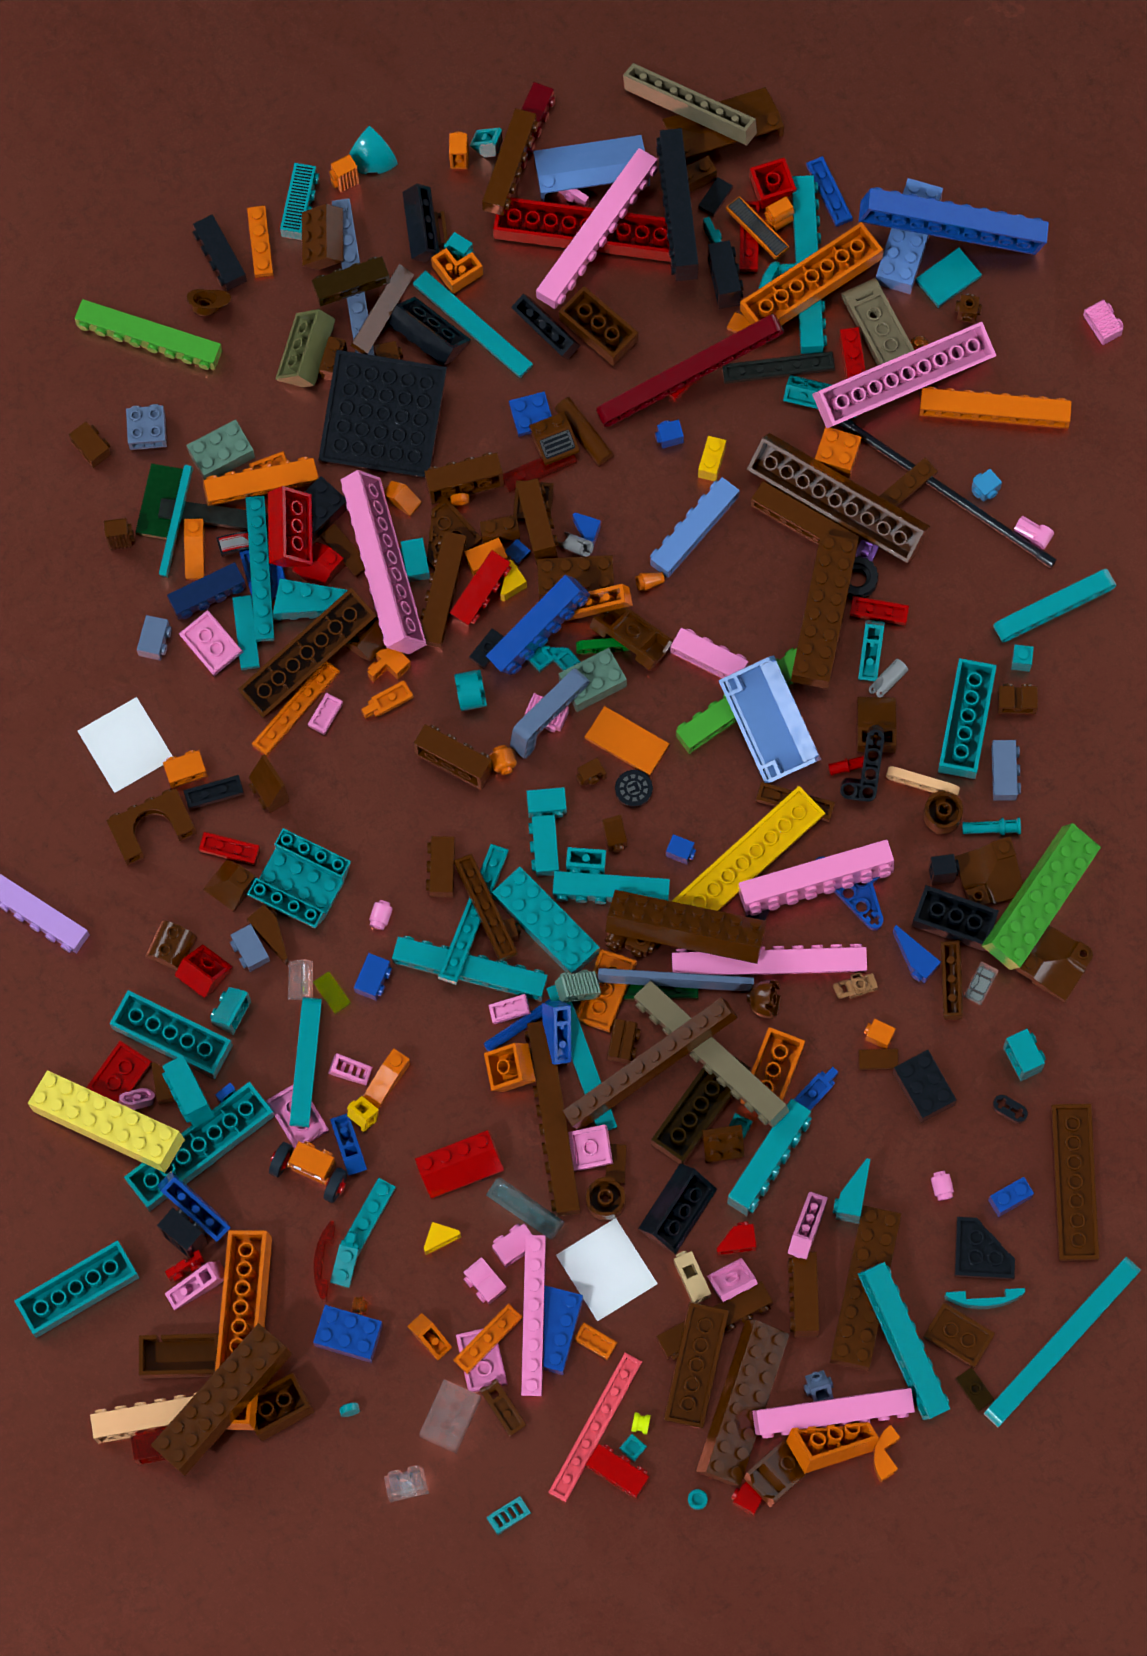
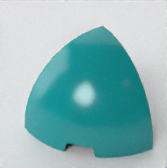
M368 126L360 135L349 153L357 165L358 173L361 174L374 172L381 174L398 165L397 159L390 147L371 126Z

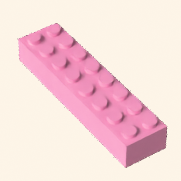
M883 840L739 882V896L745 914L755 916L763 910H776L780 908V905H793L804 898L810 900L821 893L831 894L836 889L842 887L843 889H848L859 882L868 883L876 877H888L894 872V858L888 840Z

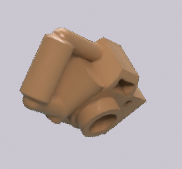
M860 972L851 974L849 979L834 983L833 988L838 998L849 996L851 999L876 991L878 986L873 973L863 976ZM845 985L847 992H844L841 986Z

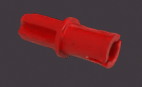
M864 756L849 760L845 758V760L829 763L831 776L842 772L850 773V770L861 768Z

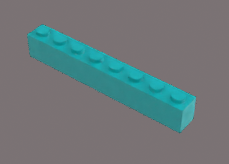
M410 936L398 937L392 961L398 965L439 975L450 947L445 945L440 947L433 946V943L425 940L422 942L414 941V938ZM470 953L468 954L459 980L519 996L526 994L527 998L538 1001L543 1000L548 982V975L544 971L538 969L530 971L522 965L516 964L511 966L507 965L506 961L499 962V960H496L495 962L489 960L484 955L476 957L470 955Z
M883 1262L857 1273L907 1386L912 1389V1396L922 1419H931L950 1410L948 1405L949 1399L940 1387L941 1381L932 1369L933 1364L924 1351L923 1341L918 1338L916 1325L910 1320L907 1305L901 1300L900 1290L893 1282L890 1268Z

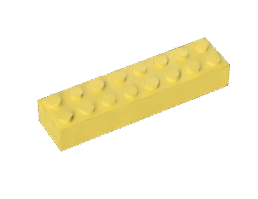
M48 1070L28 1102L33 1112L166 1173L185 1140L180 1131Z

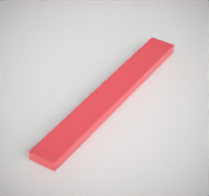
M624 1353L551 1486L549 1494L565 1503L567 1502L586 1467V1462L596 1449L638 1372L642 1361Z

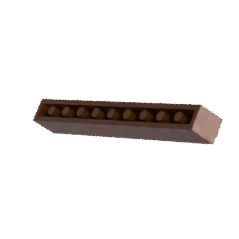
M719 998L564 1109L565 1116L572 1127L577 1130L585 1128L738 1018L726 1000Z
M543 1021L527 1023L528 1029L524 1030L525 1040L530 1041L531 1047L529 1050L531 1060H533L536 1086H533L534 1098L538 1097L539 1099L536 1111L537 1117L541 1116L542 1118L539 1130L540 1136L544 1135L545 1137L542 1149L543 1155L547 1154L548 1156L545 1168L546 1174L550 1173L551 1181H548L549 1193L553 1192L554 1200H551L552 1212L556 1211L557 1217L580 1213L566 1117L563 1112L564 1105L557 1064H552Z

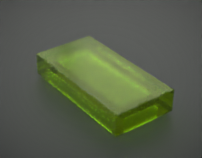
M329 971L313 981V984L334 1014L351 1004Z

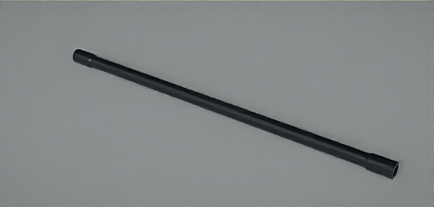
M848 419L837 424L846 431L860 436L861 440L905 470L909 471L915 466L905 457L857 426L852 420ZM932 477L926 482L936 491L1027 551L1051 569L1057 561L1053 556L1044 550H1040L936 478Z

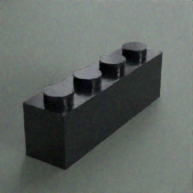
M417 183L402 193L411 259L425 263L439 253L431 187Z
M213 214L193 223L194 231H192V234L196 241L200 240L202 244L200 248L204 256L210 258L209 265L213 272L217 271L219 275L217 279L220 285L225 286L227 291L247 282L246 274Z
M522 294L511 307L562 357L569 359L581 346L529 296Z

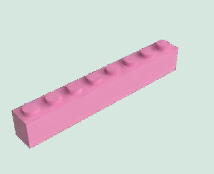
M525 1235L521 1396H542L546 1236Z
M901 1388L752 1410L755 1434L762 1435V1438L774 1437V1433L781 1432V1435H789L792 1428L807 1429L813 1426L826 1428L827 1425L838 1423L839 1426H844L845 1424H851L852 1421H858L859 1423L871 1422L870 1419L872 1418L884 1421L890 1420L892 1415H897V1418L909 1417V1413L915 1412L912 1389Z

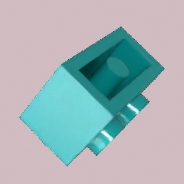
M567 848L566 872L605 874L606 850Z

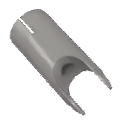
M564 532L567 539L564 542H558L559 547L584 557L589 556L593 551V543L590 540L568 532Z
M895 659L869 687V692L871 694L876 692L877 697H882L909 670L908 667L901 660Z

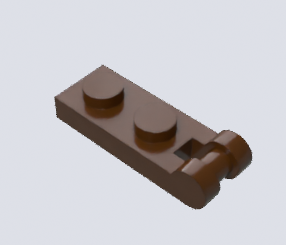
M497 1378L491 1381L490 1385L480 1388V1391L508 1435L511 1436L525 1427L526 1423ZM497 1390L499 1396L493 1399L490 1394Z

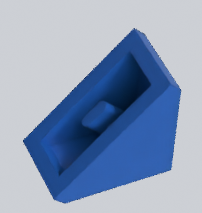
M573 513V522L580 536L590 540L594 548L601 528V520Z

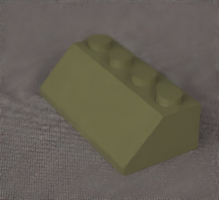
M320 309L296 313L275 380L299 387L315 386L328 337H330L334 329L335 318Z

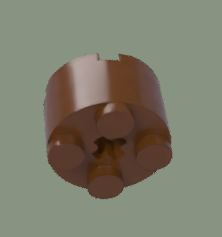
M945 791L933 793L928 798L923 813L927 827L936 834H947L954 831L962 819V801L954 793ZM940 810H942V812H947V814H941Z
M598 1178L588 1187L586 1205L591 1215L605 1221L612 1220L621 1215L625 1207V1191L613 1178ZM605 1195L609 1199L608 1202L602 1200Z

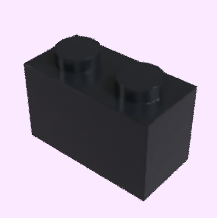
M954 854L930 858L928 868L931 886L954 883L956 876H958V871H960L958 859L955 860Z

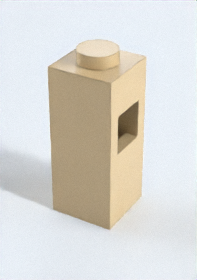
M682 1251L676 1255L677 1258L674 1259V1264L691 1302L699 1303L711 1298V1292L693 1252L687 1253V1251Z

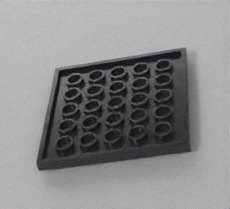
M336 350L318 460L425 478L424 471H427L432 464L447 367Z

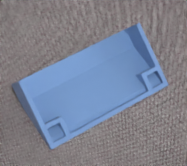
M642 135L533 151L541 202H545L546 193L614 183L638 148L645 151Z
M775 656L767 657L718 680L764 783L769 784L821 760Z

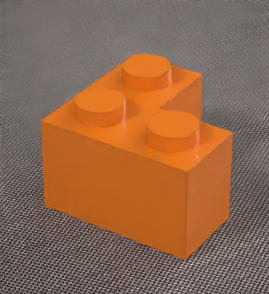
M447 248L431 257L432 267L452 294L483 275V266L473 252L459 261L454 259Z

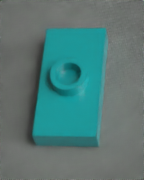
M710 216L704 218L703 229L710 243L722 242V235L719 229H715Z

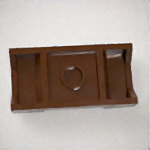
M627 607L601 613L598 617L594 616L589 628L603 638L609 635L635 653V660L648 670H651L670 651L674 641Z
M788 1436L743 1477L770 1507L808 1474L803 1472L786 1442Z

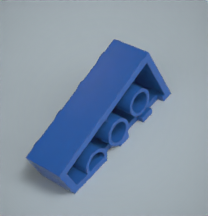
M546 1285L544 1292L543 1367L544 1371L563 1375L580 1314L583 1295Z

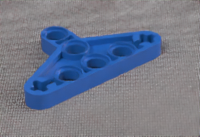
M820 856V857L816 858V860L822 859V858H825V857H824V856ZM880 877L873 878L872 881L864 886L856 883L853 887L848 888L854 892L851 898L844 897L843 891L845 889L843 887L836 889L834 893L870 930L875 931L882 927L883 915L873 886ZM860 902L865 903L867 909L864 912H859L856 909V905ZM870 909L874 911L870 913L872 918H879L878 925L875 923L871 924V918L867 915Z

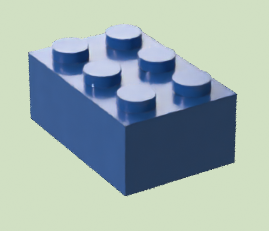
M325 1305L313 1344L318 1348L372 1363L383 1323L376 1319Z

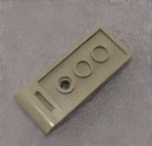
M876 278L841 293L847 310L855 325L859 327V332L877 365L914 351Z

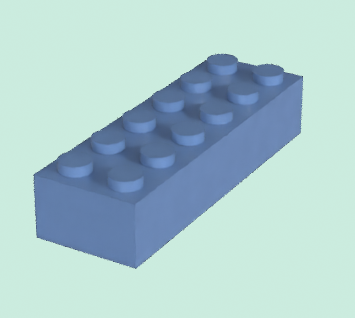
M908 178L903 194H916L921 198L931 197L941 201L943 188ZM891 228L883 259L876 274V279L880 286L911 294L929 235Z

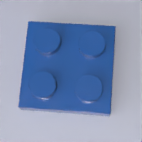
M545 391L509 400L518 437L531 434L529 425L552 416Z

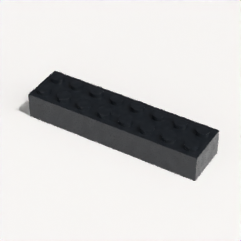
M682 128L660 130V137L656 138V152L659 158L660 184L663 191L662 201L663 207H665L664 217L665 224H667L666 233L667 241H669L668 250L669 258H671V275H675L676 281L698 279V256Z

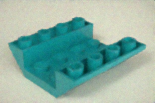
M283 828L274 843L275 850L259 879L255 878L247 895L316 929L327 916L341 890L351 861Z

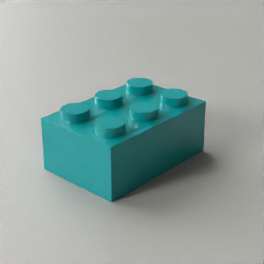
M183 1055L162 1065L165 1071L162 1073V1076L187 1123L191 1122L193 1127H196L215 1117Z

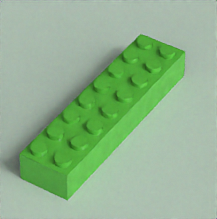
M1071 823L1062 826L982 944V947L1008 969L1020 968L1101 847L1075 824Z

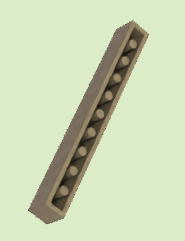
M651 981L634 996L637 1002L635 1006L642 1013L646 1011L650 1015L649 1019L655 1025L660 1024L667 1036L691 1019L688 1014ZM710 1037L690 1052L689 1055L695 1062L700 1061L704 1064L703 1068L708 1074L711 1075L713 1073L718 1077L716 1080L724 1088L728 1086L731 1089L730 1093L737 1100L741 1098L745 1102L744 1106L751 1113L755 1111L759 1115L758 1119L764 1125L769 1124L773 1128L789 1112L787 1105L713 1037Z

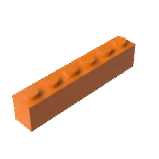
M301 457L295 462L286 460L275 466L266 464L261 466V469L247 468L241 473L232 471L225 473V476L217 477V475L208 476L203 481L207 505L211 506L245 499L246 497L265 495L269 491L281 486L294 489L312 485L318 479L314 458Z

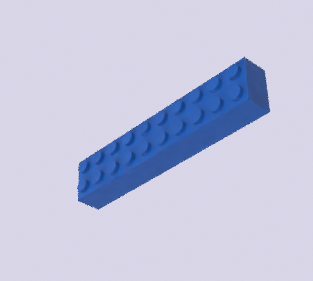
M879 187L870 188L862 198L858 221L1036 255L1047 243L1049 222L1043 221L1041 218L1031 219L1020 214L1010 215L1005 211L994 212L988 208H973L968 204L958 205L952 201L942 202L931 197L921 198L916 194L905 195L899 191L889 192Z

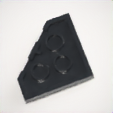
M957 1217L955 1277L1014 1280L1015 1258L1005 1250L978 1218Z

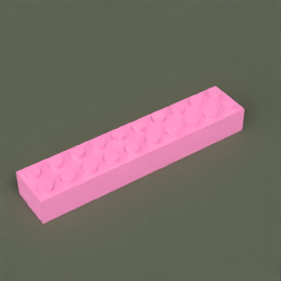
M979 322L824 388L812 395L826 428H830L996 356V353L983 322Z
M357 470L341 479L342 491L346 498L347 509L350 512L351 524L356 534V542L361 553L360 557L363 561L365 575L370 586L369 590L373 596L374 608L377 612L379 626L384 637L383 641L386 648L411 654L426 646V641L380 477Z

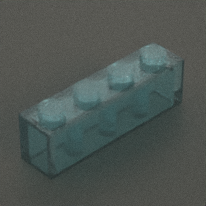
M497 1178L486 1196L550 1240L555 1238L565 1221L502 1178Z

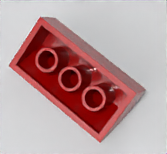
M285 486L268 492L270 564L281 567L313 565L311 494Z
M488 1130L415 1158L421 1178L431 1199L504 1171L492 1135Z

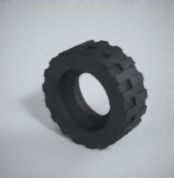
M858 556L855 557L853 570H862L866 574L867 580L862 586L858 587L850 584L847 597L852 600L853 596L867 598V596L875 591L878 583V573L874 563L866 557Z

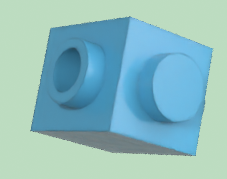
M989 469L985 473H979L973 478L972 493L983 502L987 499L991 500L998 494L997 491L1001 489L1002 481Z

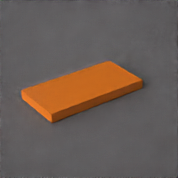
M606 706L603 707L585 735L587 741L637 770L644 772L649 777L670 746V743Z
M601 949L592 972L595 971L596 975H598L599 968L635 970L638 962L637 960ZM599 983L602 993L596 999L580 1001L576 1011L579 1022L610 1033L629 984Z

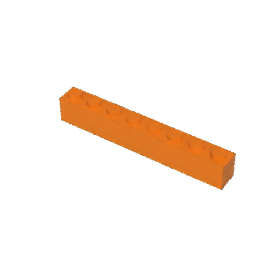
M935 387L922 388L919 416L1068 429L1072 401H1067L1065 398L1049 399L1044 396L1033 398L1028 395L1011 396L1008 393L998 395L987 391L975 393L972 390L955 391L952 388L941 390Z

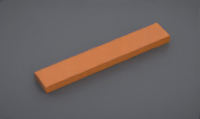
M328 661L320 666L252 742V746L268 756L337 677L340 670Z

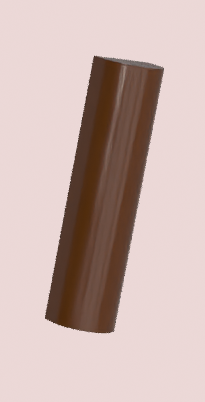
M570 397L563 399L556 405L555 411L558 414L564 412L573 434L598 466L614 457L613 452Z
M944 941L941 942L943 1017L947 1020H958L964 1017L961 942Z

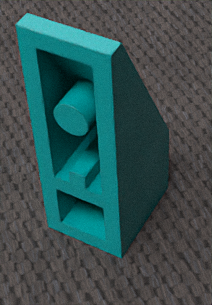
M866 620L858 676L860 680L875 681L878 677L885 622Z

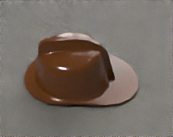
M196 289L187 294V301L192 305L193 312L201 316H209L218 311V308L229 304L231 295L223 290Z

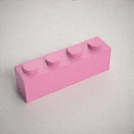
M683 628L679 630L670 647V653L720 678L727 677L748 667V661L743 655H735L729 652L730 650L727 647L717 646L709 638H701L688 628L686 630Z
M812 1192L808 1193L787 1254L807 1259L828 1197Z

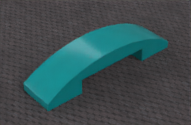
M1025 1288L1005 1289L1004 1297L966 1299V1291L946 1292L944 1298L952 1304L965 1308L992 1309L1018 1300L1025 1294Z

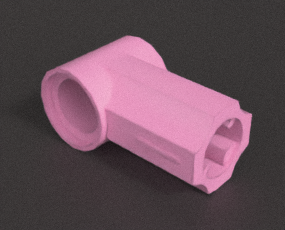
M1024 516L1018 520L1014 528L1015 532L1029 539L1033 545L1041 550L1046 548L1054 535L1053 530L1045 525L1039 526Z

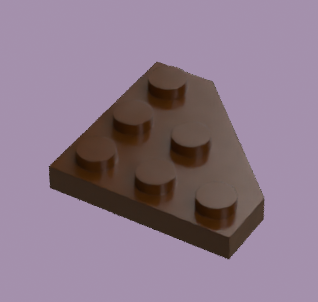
M447 498L436 505L431 512L427 562L434 570L436 568V565H433L434 558L440 551V547H438L439 537L443 536L444 531L465 535L467 537L465 551L474 548L482 541V537Z

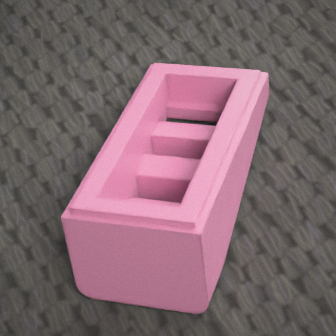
M336 1053L328 1074L366 1086L373 1067ZM342 1062L340 1070H337L338 1063ZM346 1064L350 1065L347 1073L344 1072ZM354 1066L357 1067L355 1076L351 1075ZM361 1069H364L365 1071L361 1079L359 1078Z

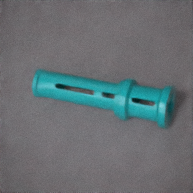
M1017 817V819L1012 820L1001 818L999 821L962 822L963 834H1021V819Z

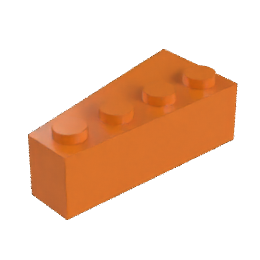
M870 1422L845 1424L840 1427L827 1425L826 1428H816V1426L801 1430L799 1428H792L786 1442L806 1474L872 1452L879 1437Z

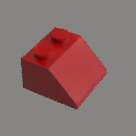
M785 157L750 168L749 178L761 209L766 208L785 196L789 197L797 190Z
M202 944L182 959L175 976L195 990L197 994L205 998L215 991L233 966Z

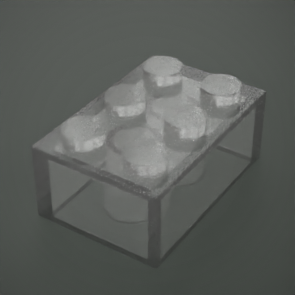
M443 1380L419 1433L420 1438L457 1454L480 1403L481 1396L447 1380Z

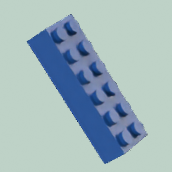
M564 575L486 657L500 672L509 675L516 674L521 670V665L535 655L538 647H543L548 642L547 638L552 633H557L562 627L561 624L565 620L571 619L578 607L586 604L591 594L575 578Z

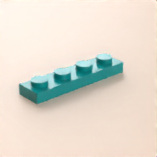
M379 1177L348 1231L357 1233L355 1243L359 1244L358 1255L396 1189V1186Z

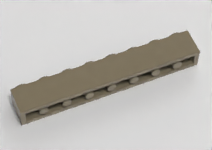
M633 63L623 75L625 90L744 145H748L757 134L755 118Z

